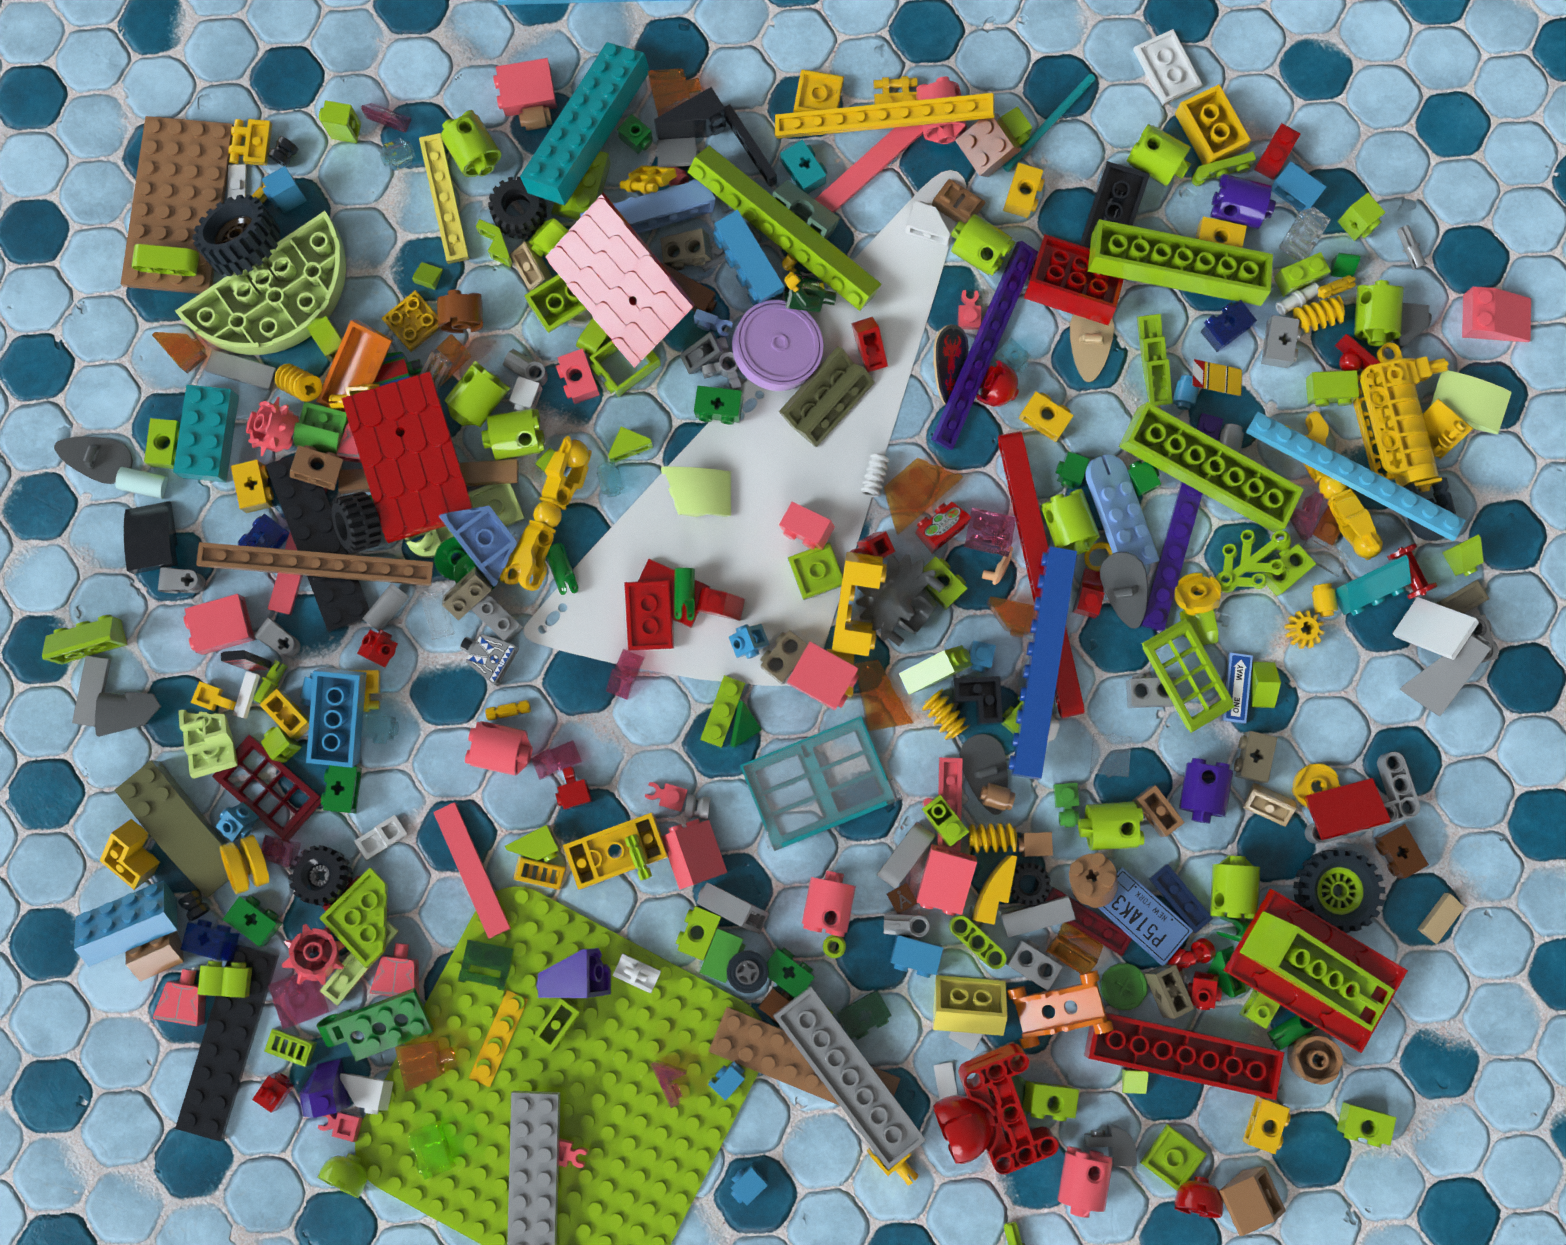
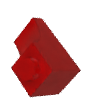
M869 317L851 323L855 341L866 371L872 372L888 367L880 329L874 318Z
M1087 568L1084 569L1073 613L1091 618H1096L1099 615L1105 594L1100 579V572Z

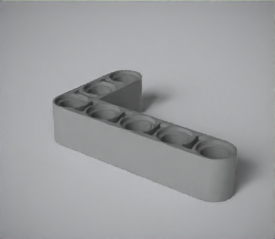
M1390 752L1382 754L1377 761L1389 800L1383 802L1391 819L1389 823L1323 841L1321 838L1317 839L1315 837L1314 831L1316 826L1315 823H1311L1305 829L1306 839L1313 844L1327 843L1416 816L1420 812V803L1404 757L1400 753ZM1389 757L1395 762L1393 769L1388 766L1387 761ZM1397 779L1400 780L1402 783V789L1400 791H1398L1395 787V781ZM1404 802L1409 804L1410 809L1408 813H1405L1402 809Z

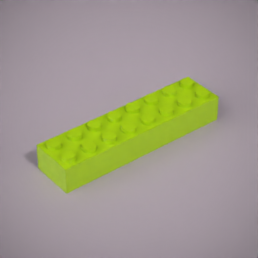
M1099 219L1091 236L1088 272L1261 306L1271 292L1273 254Z
M1149 402L1137 408L1118 446L1272 532L1286 528L1304 490Z

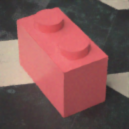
M791 502L779 523V526L784 531V536L792 540L798 538L803 541V545L812 550L815 547L823 550L835 528L830 519L794 502Z

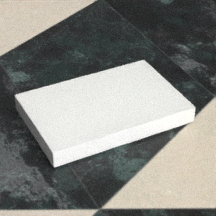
M1174 29L1134 47L1133 51L1162 106L1202 88L1203 84Z
M1417 597L1394 630L1393 635L1396 638L1454 660L1479 622L1474 617Z

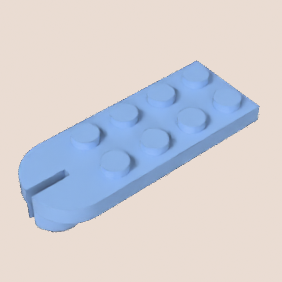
M1111 454L1099 456L1090 461L1085 472L1086 481L1112 553L1129 552L1134 554L1143 562L1144 566L1160 561L1128 470L1123 461Z

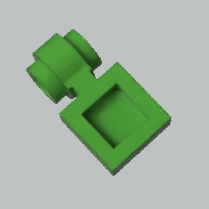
M1077 783L1054 784L1055 808L1063 807V812H1059L1058 815L1059 824L1065 828L1075 827V825H1078L1079 813L1074 811L1072 807L1080 806Z

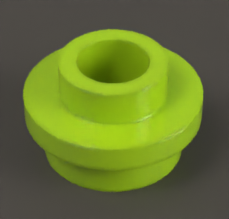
M830 935L823 942V951L830 958H839L846 950V943L840 936ZM832 942H837L839 945L836 951L830 949Z

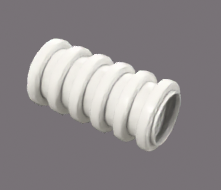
M874 453L869 457L871 461L868 462L869 467L866 468L867 474L864 476L866 481L862 483L864 487L861 488V492L870 497H879L881 495L879 490L882 489L881 483H884L883 477L886 476L885 470L888 468L886 464L890 460L884 455Z

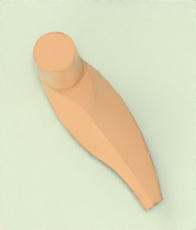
M1012 546L1009 547L1002 560L997 564L995 572L984 570L982 579L991 580L994 585L1000 582L1009 565L1013 551Z

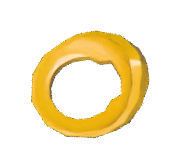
M1106 542L1095 543L1089 551L1085 552V565L1089 569L1100 572L1101 566H1093L1090 563L1089 557L1092 551L1106 549L1109 555L1113 554L1109 543Z

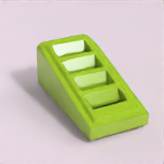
M272 1028L264 1052L307 1067L310 1065L317 1042ZM276 1036H279L281 1038L278 1047L274 1049L273 1045ZM285 1039L289 1040L285 1052L281 1051ZM293 1042L297 1043L294 1054H290ZM301 1046H305L302 1057H299Z

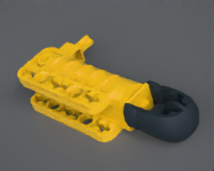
M1386 343L1377 352V358L1380 363L1366 367L1361 375L1357 376L1358 382L1360 381L1364 397L1360 399L1358 397L1353 401L1370 470L1383 476L1382 473H1378V470L1381 468L1380 461L1375 462V460L1381 459L1382 468L1387 471L1384 478L1395 480L1396 484L1419 495L1416 491L1417 489L1420 493L1430 491V487H1433V496L1436 502L1433 498L1427 500L1456 515L1451 493L1447 491L1449 488L1447 478L1439 477L1416 390V385L1426 381L1432 374L1448 371V361L1445 358L1428 361L1427 356L1416 359H1403L1397 344ZM1389 348L1393 350L1394 358L1387 359L1383 354L1384 349ZM1358 388V389H1359V396H1361V395H1362L1361 389ZM1363 401H1366L1368 412H1364L1361 408ZM1370 417L1375 440L1371 442L1370 439L1373 437L1372 431H1367V427L1370 425L1369 419L1364 420V418ZM1373 444H1377L1379 455L1373 453ZM1408 518L1411 530L1417 537L1429 541L1445 538Z

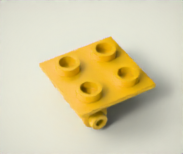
M1439 398L1423 413L1434 457H1439L1440 459L1473 429Z

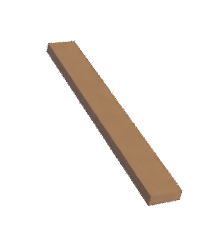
M517 459L459 463L466 486L518 483L519 462ZM364 469L341 470L338 485L339 493L370 492Z

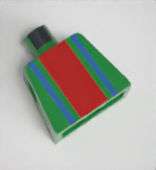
M403 352L387 353L374 384L383 386L424 372L421 360L417 359L408 362Z

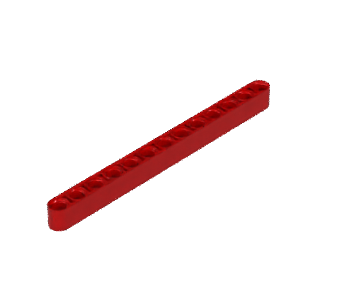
M1017 431L998 435V445L1032 597L1035 602V598L1040 597L1041 588H1037L1039 575H1043L1044 566H1041L1043 552L1047 553L1048 544L1022 432ZM1066 627L1055 690V699L1061 718L1081 715L1085 712Z

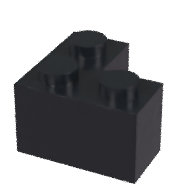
M1000 676L954 678L951 681L952 702L954 704L975 703L977 725H999L1003 723Z

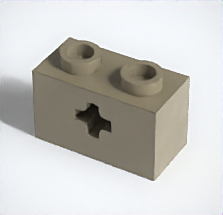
M1248 731L1241 735L1238 748L1241 749L1240 756L1236 758L1234 763L1235 777L1258 783H1268L1278 737ZM1254 753V755L1258 757V760L1254 761V758L1250 757V754Z
M1161 965L1144 974L1163 1018L1176 1019L1194 1010L1176 965Z

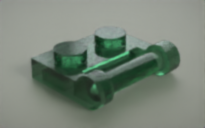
M468 939L458 981L497 987L498 990L505 991L515 949ZM475 965L501 971L500 978L469 972L470 966Z

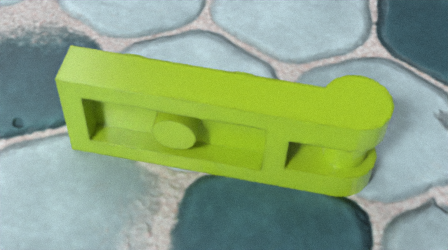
M1254 151L1199 166L1191 178L1192 184L1201 186L1205 180L1212 178L1220 179L1222 174L1230 175V173L1234 172L1241 174L1249 171L1256 161Z

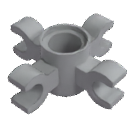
M719 338L717 341L723 351L719 362L702 366L704 379L721 374L723 377L728 378L731 389L741 390L742 386L737 375L738 366L733 353L729 351L726 338ZM731 361L735 366L732 369H727L723 366V363Z

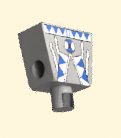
M484 634L480 635L477 642L469 637H465L460 645V649L469 653L466 663L496 686L501 682L519 650L513 644Z

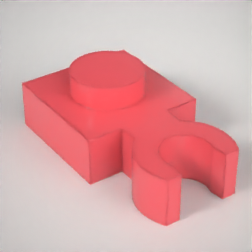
M966 290L962 292L961 300L965 305H959L958 326L962 329L979 330L981 326V306H975L979 297L978 291L974 292V298L972 299L966 297Z
M649 782L648 785L654 787L656 792L654 795L645 794L647 799L655 800L659 798L661 799L659 806L682 812L688 792L687 789L665 783L664 789H660L658 784Z
M338 1112L337 1117L334 1114L323 1116L328 1118V1124L318 1125L319 1130L328 1131L333 1129L332 1137L357 1142L362 1117Z
M559 1138V1165L567 1167L569 1161H571L578 1168L584 1167L586 1162L580 1161L577 1156L578 1154L587 1155L588 1149L584 1147L572 1149L573 1141Z

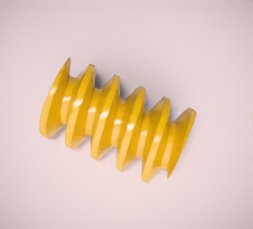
M1339 295L1336 298H1328L1327 301L1313 302L1310 306L1306 304L1301 308L1296 307L1293 310V318L1299 319L1298 327H1301L1305 334L1309 333V326H1311L1313 331H1317L1318 324L1324 329L1327 326V321L1330 326H1335V319H1337L1339 324L1344 322V304Z
M283 364L275 373L277 387L301 401H313L322 391V382L317 376L293 364Z
M942 688L925 701L922 710H931L927 717H936L933 723L934 726L942 724L939 732L947 731L948 733L944 739L949 740L956 737L970 725L963 726L966 720L965 717L957 719L960 710L951 711L955 704H946L949 698L948 695L940 697L943 691Z
M989 823L986 830L983 824H979L977 830L974 824L969 825V851L971 847H974L976 853H979L980 847L983 846L985 852L988 853L990 846H992L994 852H998L999 846H1002L1003 851L1007 852L1008 846L1011 845L1013 852H1016L1017 832L1016 827L1014 826L1013 829L1011 823H1006L1005 829L1001 823H997L995 829L992 823Z

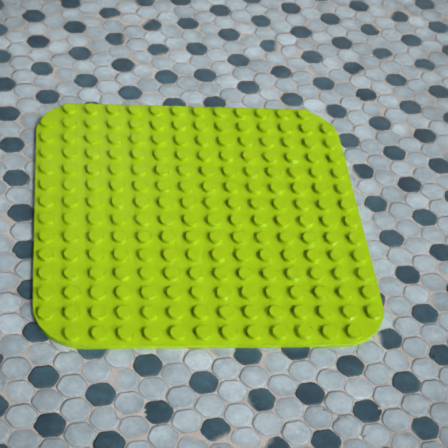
M517 886L500 889L495 893L511 929L488 939L477 911L474 912L424 1005L425 1011L434 1027L433 1032L403 1044L384 1079L394 1081L388 1110L379 1111L378 1115L366 1113L362 1120L358 1139L355 1142V1154L361 1159L359 1164L365 1168L367 1179L374 1186L481 1245H507L511 1092L514 1090L560 1092L559 1138L573 1141L572 1149L584 1147L588 1149L587 1155L578 1154L577 1156L580 1161L586 1162L582 1168L574 1166L571 1161H569L567 1167L559 1165L557 1245H671L759 1073L740 1065L745 1070L742 1073L745 1075V1079L725 1101L708 1083L712 1078L716 1081L718 1079L715 1076L716 1073L724 1065L728 1068L733 1061L709 1052L712 1040L726 1006L759 1020L762 1019L749 1004L536 890ZM599 948L602 953L600 958L602 963L608 964L611 970V995L591 998H567L581 1008L582 1011L557 1047L551 1052L532 1037L560 998H538L536 987L538 973L582 949ZM622 954L661 971L652 993L612 976ZM509 990L518 994L512 999H516L519 1002V1009H522L525 1005L523 997L527 998L528 1001L491 1086L488 1087L470 1079L469 1076L504 995ZM506 1016L500 1020L508 1022L510 1029H512L514 1022L511 1017ZM492 1038L488 1042V1044L497 1043L501 1050L502 1041L499 1038ZM481 1059L477 1063V1068L480 1065H487L491 1069V1063L487 1059Z

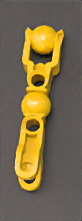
M1313 411L1305 419L1309 434L1304 436L1327 447L1326 438L1329 427L1320 413ZM1303 463L1315 484L1319 483L1320 494L1329 500L1327 504L1339 525L1338 528L1351 544L1354 552L1366 560H1370L1380 554L1383 546L1382 538L1376 532L1369 511L1364 509L1352 489H1348V486Z
M566 436L559 450L553 454L545 469L547 478L542 489V497L539 498L542 502L535 507L533 513L534 521L529 520L530 524L524 529L517 546L508 558V562L499 577L503 583L514 585L519 582L524 589L535 591L541 586L547 573L545 558L554 538L553 533L556 532L553 528L560 523L562 517L561 510H566L565 506L571 501L576 489L583 487L589 469L588 462L592 456V451L588 450L584 442L577 439L571 440L570 436ZM566 465L572 468L567 477L564 476ZM513 568L511 576L508 577L509 570ZM533 575V581L530 583L529 579Z

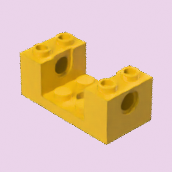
M846 552L832 651L869 656L870 649L874 650L876 631L872 630V623L851 620L852 605L849 604V601H854L856 585L879 589L880 582L885 583L887 564H883V557Z
M654 813L640 816L563 845L578 890L637 869L629 852L630 847H627L625 838L630 835L636 834L638 836L639 846L643 849L647 865L668 858ZM613 844H618L622 848V853L618 858H613L609 854V848Z

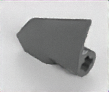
M101 692L96 700V736L101 737L146 725L160 709L161 705L154 694Z

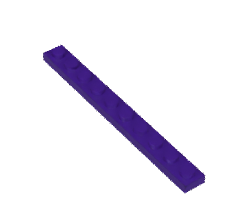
M1018 241L1014 247L932 436V441L947 450H953L1038 254V251L1023 241Z
M1201 413L1196 429L1218 440L1223 419ZM1183 482L1180 483L1160 554V561L1158 562L1149 593L1145 615L1140 625L1159 632L1165 630L1175 594V587H1177L1203 494Z

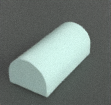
M120 467L115 484L118 490L163 499L169 478Z

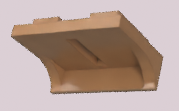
M948 179L933 199L931 205L958 223L961 220L966 224L973 214L977 215L986 202L951 179ZM961 196L965 197L957 208L953 207Z

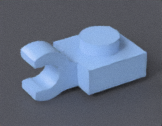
M699 309L695 312L694 321L698 328L705 331L710 329L717 330L721 338H729V334L723 332L722 329L724 327L732 328L733 323L731 321L721 320L718 316Z

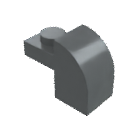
M1107 1124L1108 1134H1105V1130H1091V1134H1084V1142L1088 1147H1108V1155L1113 1158V1167L1137 1166L1135 1143L1132 1137L1122 1128L1113 1124Z

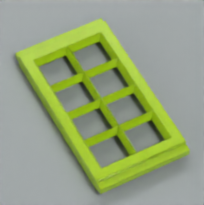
M1186 618L1141 643L1145 654L1190 733L1235 707L1231 696L1198 636ZM1185 634L1192 647L1179 654L1172 641ZM1169 644L1175 657L1162 664L1155 650ZM1195 651L1201 665L1188 671L1182 658ZM1178 661L1185 674L1171 681L1165 668ZM1205 669L1211 682L1198 689L1191 676ZM1188 679L1195 692L1181 699L1174 686ZM1215 687L1221 700L1208 707L1201 694ZM1198 697L1204 710L1191 717L1184 704Z

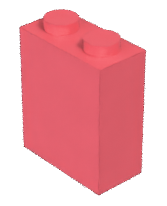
M548 58L496 66L497 75H493L495 88L500 90V95L497 96V103L499 109H503L506 117L523 113L522 108L543 105V107L549 106V109L557 108Z
M240 594L185 608L184 623L191 634L189 644L191 649L195 650L198 654L204 655L255 640L245 597Z
M809 642L786 684L835 711L837 706L842 708L848 698V695L845 694L848 686L853 688L858 680L859 675L856 674L858 668L816 644Z
M699 819L687 822V827L683 828L682 824L669 828L670 833L661 836L679 890L728 873L709 820L700 822Z
M931 844L916 896L917 903H920V906L926 909H933L934 907L942 909V912L948 915H962L977 864L976 856Z

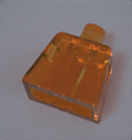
M683 69L648 71L658 117L689 100L691 93L701 91L699 78L686 80Z
M438 1041L407 1043L395 1047L406 1092L445 1073L444 1064L455 1061L453 1048L449 1047L440 1050Z

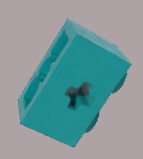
M802 139L780 153V162L796 186L809 194L826 184V174L828 173L823 163H818L815 159L816 155L811 145H806Z

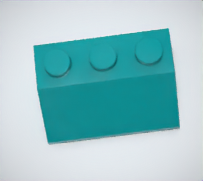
M1407 555L1336 588L1337 604L1343 615L1351 612L1354 616L1365 611L1364 606L1369 603L1375 606L1385 601L1384 596L1389 593L1394 597L1406 591L1404 586L1411 583Z

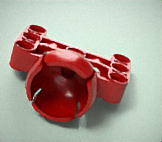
M1018 1044L1006 1045L961 1064L958 1074L966 1096L952 1095L944 1097L933 1105L939 1127L944 1139L949 1141L948 1149L956 1164L972 1162L986 1150L996 1172L1004 1175L1048 1158L1058 1151V1141L1049 1128L1041 1126L1033 1130L1029 1129L1011 1078L1024 1072L1029 1066V1058ZM1020 1055L1018 1060L1012 1061L1013 1057ZM998 1064L994 1070H989L992 1065ZM976 1073L973 1078L967 1079L970 1074ZM987 1086H988V1087L990 1088V1090H991V1093H992L991 1096H990V1094H989V1091H988ZM1012 1106L1011 1110L1004 1112L1007 1107ZM1001 1127L1004 1128L1007 1137L1004 1136V1133H1003V1130H1002ZM1045 1139H1049L1046 1143L1041 1144ZM1023 1148H1027L1024 1152L1019 1153ZM1005 1157L1002 1161L997 1162L999 1158Z

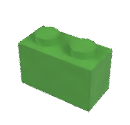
M717 928L699 973L726 983L728 963L735 954L744 951L746 946L742 943L744 938Z

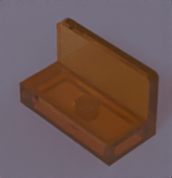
M1067 922L1061 924L1056 937L1048 945L1046 952L1051 953L1060 959L1061 962L1082 974L1090 972L1097 964L1103 945Z

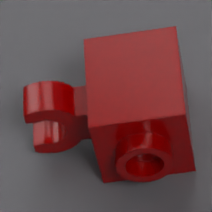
M886 531L875 532L857 542L859 548L850 551L852 553L883 558L896 552Z
M571 766L562 769L567 784L557 787L559 792L555 793L559 807L563 806L564 810H568L593 802L587 780L576 781L575 772Z
M280 1072L278 1074H270L252 1100L272 1113L279 1109L294 1085L289 1082L290 1079Z

